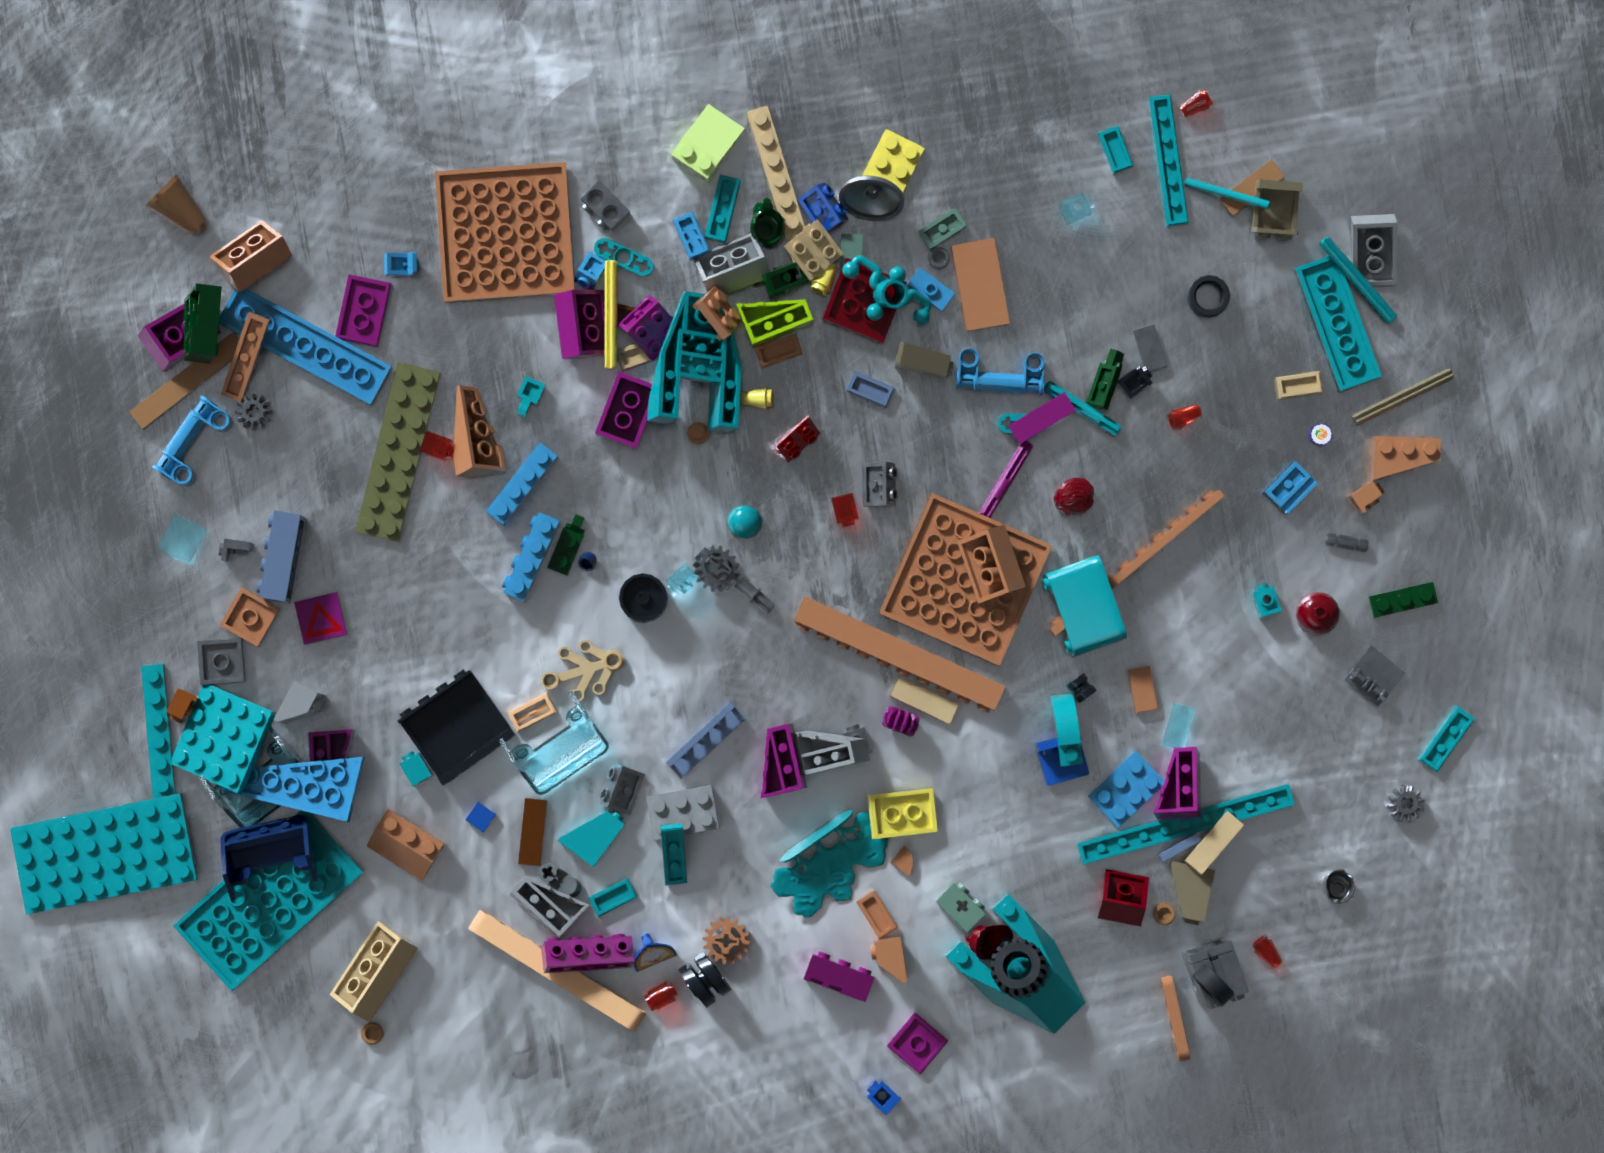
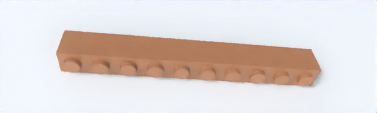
M805 596L794 618V622H797L796 627L808 632L809 629L817 631L816 636L828 641L829 638L837 640L836 645L848 650L849 647L857 649L856 654L868 659L869 656L878 659L876 663L887 668L889 665L898 668L896 672L907 677L909 674L918 677L916 681L929 686V683L938 686L936 690L947 695L953 692L958 695V700L967 704L973 701L978 704V709L987 713L990 710L995 711L1006 687Z

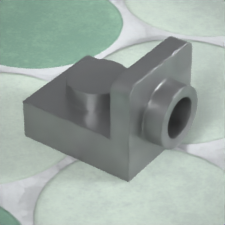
M224 538V543H220L218 555L222 556V561L228 562L230 549H233V554L246 555V551L252 552L253 543Z

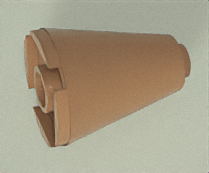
M174 175L145 205L148 209L190 235L193 232L198 234L206 226L203 223L206 220L177 175Z

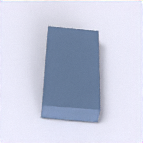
M854 371L846 392L886 408L895 388Z
M1194 833L1158 853V857L1161 862H1164L1202 840L1198 834Z

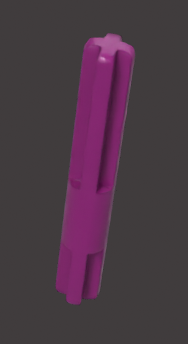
M1025 441L1020 444L980 510V514L989 518L992 517L1033 449L1031 443Z

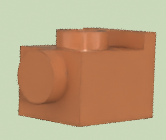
M1372 480L1348 498L1361 515L1367 511L1365 509L1366 506L1370 509L1380 502L1378 498L1385 492L1378 482L1374 483Z

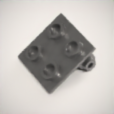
M1371 645L1344 680L1379 707L1405 675V672Z

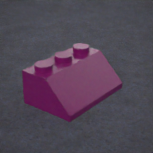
M569 290L554 294L562 359L605 356L604 290Z

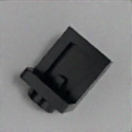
M1137 365L1120 378L1117 383L1128 397L1132 399L1145 387L1153 383L1150 380L1153 376L1145 366L1141 368Z

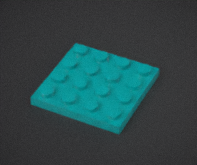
M202 685L198 694L199 700L194 704L195 708L187 720L171 758V764L242 795L276 712L213 685Z

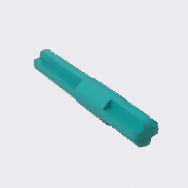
M1049 381L1044 387V392L1053 398L1065 392L1074 406L1075 412L1111 435L1116 436L1120 431V424L1054 382Z

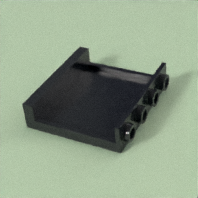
M463 669L453 676L455 679L449 685L446 682L435 689L437 691L436 694L431 697L426 695L417 702L419 706L413 710L409 707L399 714L401 718L397 720L437 775L442 786L454 780L516 736L471 670L466 672Z

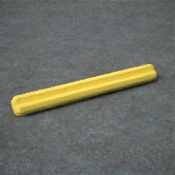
M615 260L605 261V368L607 369L617 368L618 263Z

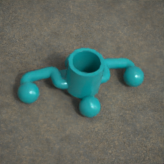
M862 255L854 257L852 261L847 262L843 266V274L849 279L859 275V264L873 272L869 279V284L874 289L873 298L876 303L871 304L866 311L867 316L871 320L877 321L883 317V307H904L913 298L923 305L922 308L914 312V321L918 325H924L929 321L931 302L918 291L907 289V286L903 283L906 278V272L902 267H893L889 272V279L882 274L881 268L876 263ZM891 285L894 288L895 296L892 301L887 302L885 290Z

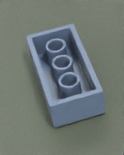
M274 510V515H270L268 521V528H271L270 537L266 536L264 544L267 555L266 558L262 559L260 571H263V578L257 584V593H260L259 598L291 604L306 519L304 516Z

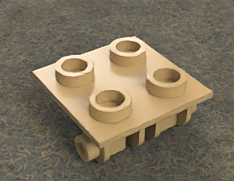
M818 219L812 224L806 225L801 233L784 246L810 281L844 254Z

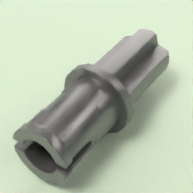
M744 576L735 585V588L749 598V602L752 601L766 614L774 608L775 604L760 592L761 589L753 586Z

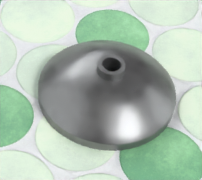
M865 175L855 177L844 183L839 192V202L843 209L863 220H888L897 216L904 207L905 198L900 188L893 182L879 176Z

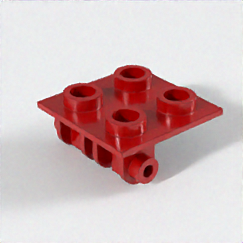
M807 415L775 445L777 447L776 450L789 463L792 459L797 458L808 444H812L820 432Z

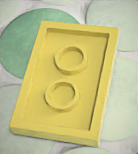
M885 129L862 176L872 175L885 178L893 182L904 192L925 148Z
M933 788L867 795L872 839L938 832Z

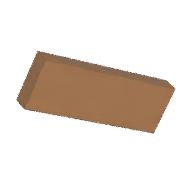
M1271 159L1234 187L1232 191L1254 196L1255 180L1280 181L1285 176ZM1225 197L1219 199L1232 217L1249 205Z

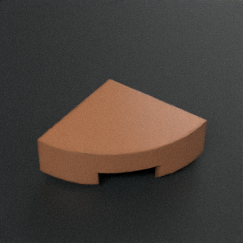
M904 845L891 863L909 876L913 866V859L910 851Z

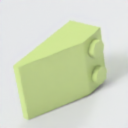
M708 104L671 154L672 159L706 182H709L745 128Z

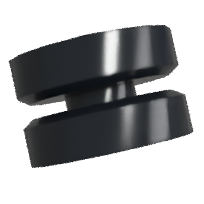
M641 573L631 576L624 582L620 589L619 602L627 617L635 622L648 623L662 616L667 608L668 595L666 588L658 578L650 574ZM642 594H646L648 598L647 601L641 602L639 597Z
M702 951L694 957V962L700 971L697 972L690 963H686L678 970L694 996L699 998L703 1005L708 1008L716 1002V997L710 988L713 987L721 996H724L732 989L711 959Z

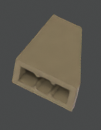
M900 342L895 368L946 379L947 374H952L954 362L950 361L951 355Z
M1170 861L1169 866L1181 917L1186 918L1185 923L1199 925V921L1205 922L1215 870L1206 869L1202 875H1199L1188 864Z

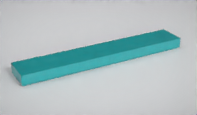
M1171 94L1149 97L1166 226L1189 224Z

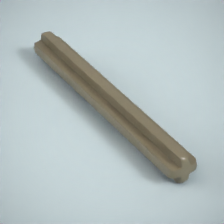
M1447 368L1355 413L1353 418L1357 425H1360L1452 380L1454 375L1451 369Z

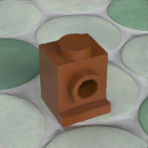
M178 688L166 712L171 714L170 719L182 724L186 717L190 718L191 712L195 708L193 703L194 701L198 702L199 698Z

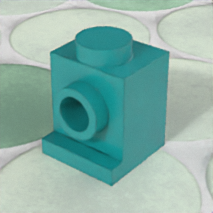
M1267 583L1255 587L1256 592L1251 593L1259 618L1282 611L1274 586L1269 587ZM1266 595L1271 599L1269 604L1263 602V597Z

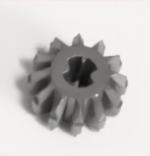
M251 393V400L244 395L245 403L237 402V405L242 407L241 410H235V414L242 415L237 421L239 423L245 421L243 424L245 429L251 424L252 430L256 431L257 423L263 429L265 425L262 421H271L266 414H272L273 410L265 409L271 403L269 401L263 403V395H260L257 400L255 393ZM255 406L259 413H255V417H252L249 411H252Z
M1400 785V792L1396 788L1392 789L1395 797H1387L1388 800L1393 801V804H1388L1387 808L1395 809L1390 815L1395 816L1399 813L1398 821H1402L1405 816L1406 821L1411 822V814L1413 817L1419 818L1416 810H1424V807L1418 806V803L1425 801L1424 798L1417 799L1421 791L1417 790L1412 794L1414 789L1412 785L1408 787L1407 792L1405 785ZM1402 799H1404V800H1405V799H1409V800H1410V803H1408V804L1410 805L1409 808H1407V807H1403V808H1402V806H1401V804H1403V802H1401Z

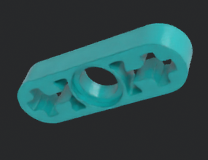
M601 238L594 245V251L597 256L606 261L615 260L618 263V267L637 276L648 277L653 272L654 266L651 259L607 238ZM607 243L608 248L614 251V247H617L614 259H610L612 254L609 252L601 254V250L598 248L599 245L603 246ZM621 252L629 253L630 260L628 263L622 264L618 261L617 258ZM634 256L638 257L636 262L643 264L644 261L648 262L647 266L650 269L648 271L644 270L642 273L640 272V267L635 264L633 269L630 268L633 264Z

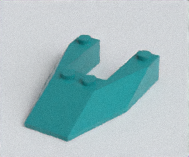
M684 291L659 354L648 400L647 421L669 424L678 419L681 378L710 383L708 431L728 434L739 428L742 363L734 331L724 340H718L716 337L718 333L699 309L695 310L693 308L695 302L705 294ZM720 308V309H719L720 313H721L723 316H725V313H724V312L722 311V309Z
M1006 894L992 910L1021 939L1034 943L1045 956L1046 963L1048 964V978L1044 979L1045 985L1043 988L1040 986L1038 993L1035 994L1033 992L1030 994L1031 997L1027 998L1026 996H1022V998L1008 996L994 982L991 976L992 971L961 940L945 957L993 1004L1055 1034L1085 1004V1001L1055 941L1009 894ZM1024 957L1012 960L1008 965L1007 975L1014 980L1025 978L1031 971V961Z

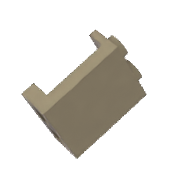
M1255 180L1254 197L1270 201V207L1267 210L1253 206L1251 232L1257 233V237L1270 238L1271 234H1279V239L1292 240V235H1298V231H1296L1298 201L1303 183Z

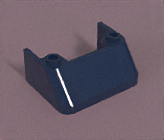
M303 815L290 816L225 832L220 838L222 876L231 901L235 900V886L246 884L251 879V871L294 861L295 867L299 870L310 869L313 882L318 881L317 862L307 819Z

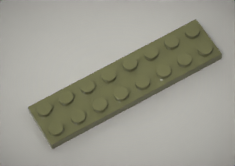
M397 362L355 532L399 542L440 372Z

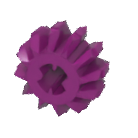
M890 706L883 715L882 725L898 733L914 736L919 727L920 718L915 714Z

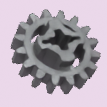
M711 545L708 549L706 547L703 548L696 555V561L692 564L696 568L693 574L699 575L697 582L703 581V588L710 586L711 592H714L717 588L721 593L724 589L729 590L738 581L737 577L740 571L736 569L740 565L739 563H734L735 555L731 557L728 555L730 550L727 549L723 552L722 546L715 550V547Z

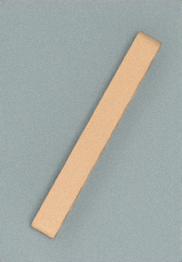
M479 910L468 928L633 1032L637 1030L647 1014L581 971L544 973L541 947L482 910Z

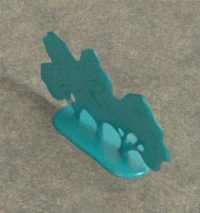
M853 810L844 811L793 846L781 857L780 861L783 863L796 858L795 866L792 868L776 869L773 876L774 881L770 884V887L778 897L794 896V914L802 915L805 918L812 917L822 908L825 894H830L836 901L851 900L852 890L850 886L854 884L855 874L851 870L852 866L858 864L871 868L884 864L888 838L872 839L869 813H859L854 820L853 827H841L853 815ZM860 827L861 830L860 832L855 831L854 828ZM833 831H836L839 835L837 844L832 848H825L821 840ZM850 832L856 834L858 837L855 840L848 839L844 835V833L848 835L850 834ZM841 838L845 840L844 844H841ZM815 844L818 847L812 859L808 860L801 856V854ZM800 865H802L804 868L803 872H800L799 870Z

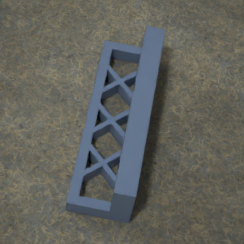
M730 702L666 763L682 779L746 718Z

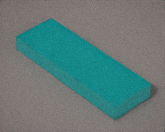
M720 174L705 239L726 244L741 179Z
M1456 706L1418 760L1433 771L1438 772L1475 718Z
M682 823L661 825L665 885L687 883Z

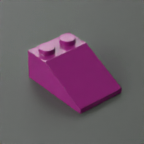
M184 304L144 326L138 334V338L162 372L184 359Z

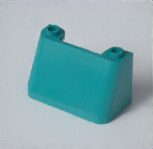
M1099 555L1044 574L1045 579H1042L1043 586L1046 592L1050 591L1054 595L1068 635L1066 637L1067 641H1064L1068 654L1071 653L1072 657L1127 639L1126 629Z

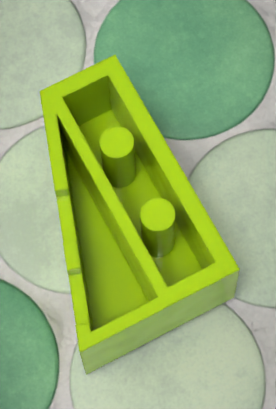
M805 299L736 304L753 348L814 324V319Z

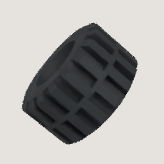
M1012 939L1011 943L1008 941L1004 942L1002 948L998 946L996 949L997 953L991 957L993 962H990V968L992 970L991 976L1003 993H1007L1008 996H1016V998H1022V996L1027 998L1031 997L1030 994L1033 992L1035 994L1038 993V988L1040 986L1043 988L1045 985L1044 979L1048 978V964L1041 950L1034 943H1029L1025 939H1021V941ZM1019 957L1029 959L1032 967L1030 973L1025 978L1014 980L1007 975V968L1012 960Z

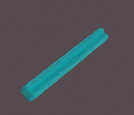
M1329 236L1322 239L1319 243L1322 249L1387 323L1393 322L1397 317L1393 309Z

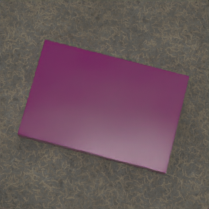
M348 274L335 336L343 341L378 348L392 283Z

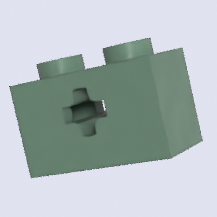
M953 882L936 902L968 932L985 915L982 911L985 906L976 898L972 901L967 896L969 891L961 883L956 885ZM958 901H967L965 905L966 911H957Z

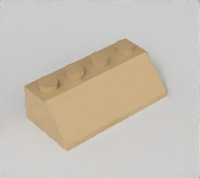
M377 921L333 988L330 996L351 1013L371 1022L413 958L418 947L380 921Z

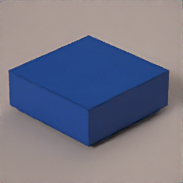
M477 802L465 820L484 832L496 814L480 802Z

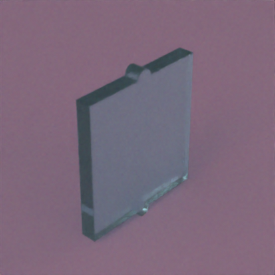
M174 514L157 548L170 554L171 558L176 557L190 564L207 530L194 524L193 520L188 521Z

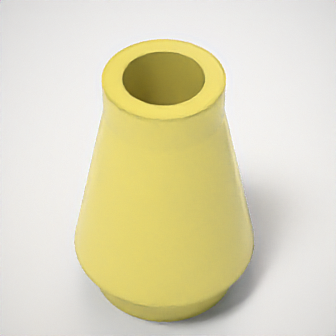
M831 264L811 281V290L821 296H826L827 293H830L838 267Z
M765 387L742 392L741 403L742 405L764 409L773 407V389Z

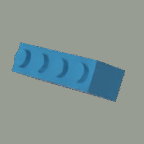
M540 442L486 512L505 527L559 457Z

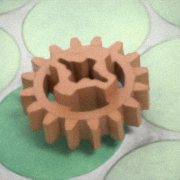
M728 916L726 922L718 918V924L710 923L711 930L705 929L708 937H703L702 940L707 941L708 944L703 948L710 949L708 957L716 956L714 962L722 959L723 965H725L727 960L730 959L731 963L734 964L736 956L741 960L742 955L740 953L748 952L744 945L750 944V941L745 940L749 932L743 933L742 930L745 925L738 926V919H735L732 923ZM723 926V932L720 935H713L717 928ZM731 927L739 932L741 938L735 937L731 933ZM725 934H728L729 939L737 942L729 943L728 947H725L723 942L716 941V939L724 938ZM712 943L718 944L721 948V954L714 950ZM734 945L740 946L737 952L729 955V950Z

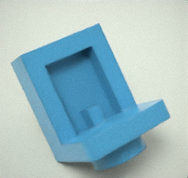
M416 252L384 253V275L411 276L417 273L419 260L416 258Z

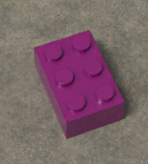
M618 371L595 434L631 449L638 450L648 424V400L652 384Z

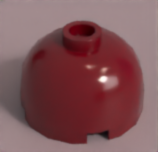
M1313 592L1300 600L1296 607L1295 617L1298 625L1310 635L1320 636L1329 633L1336 627L1340 617L1338 603L1332 596L1324 592Z

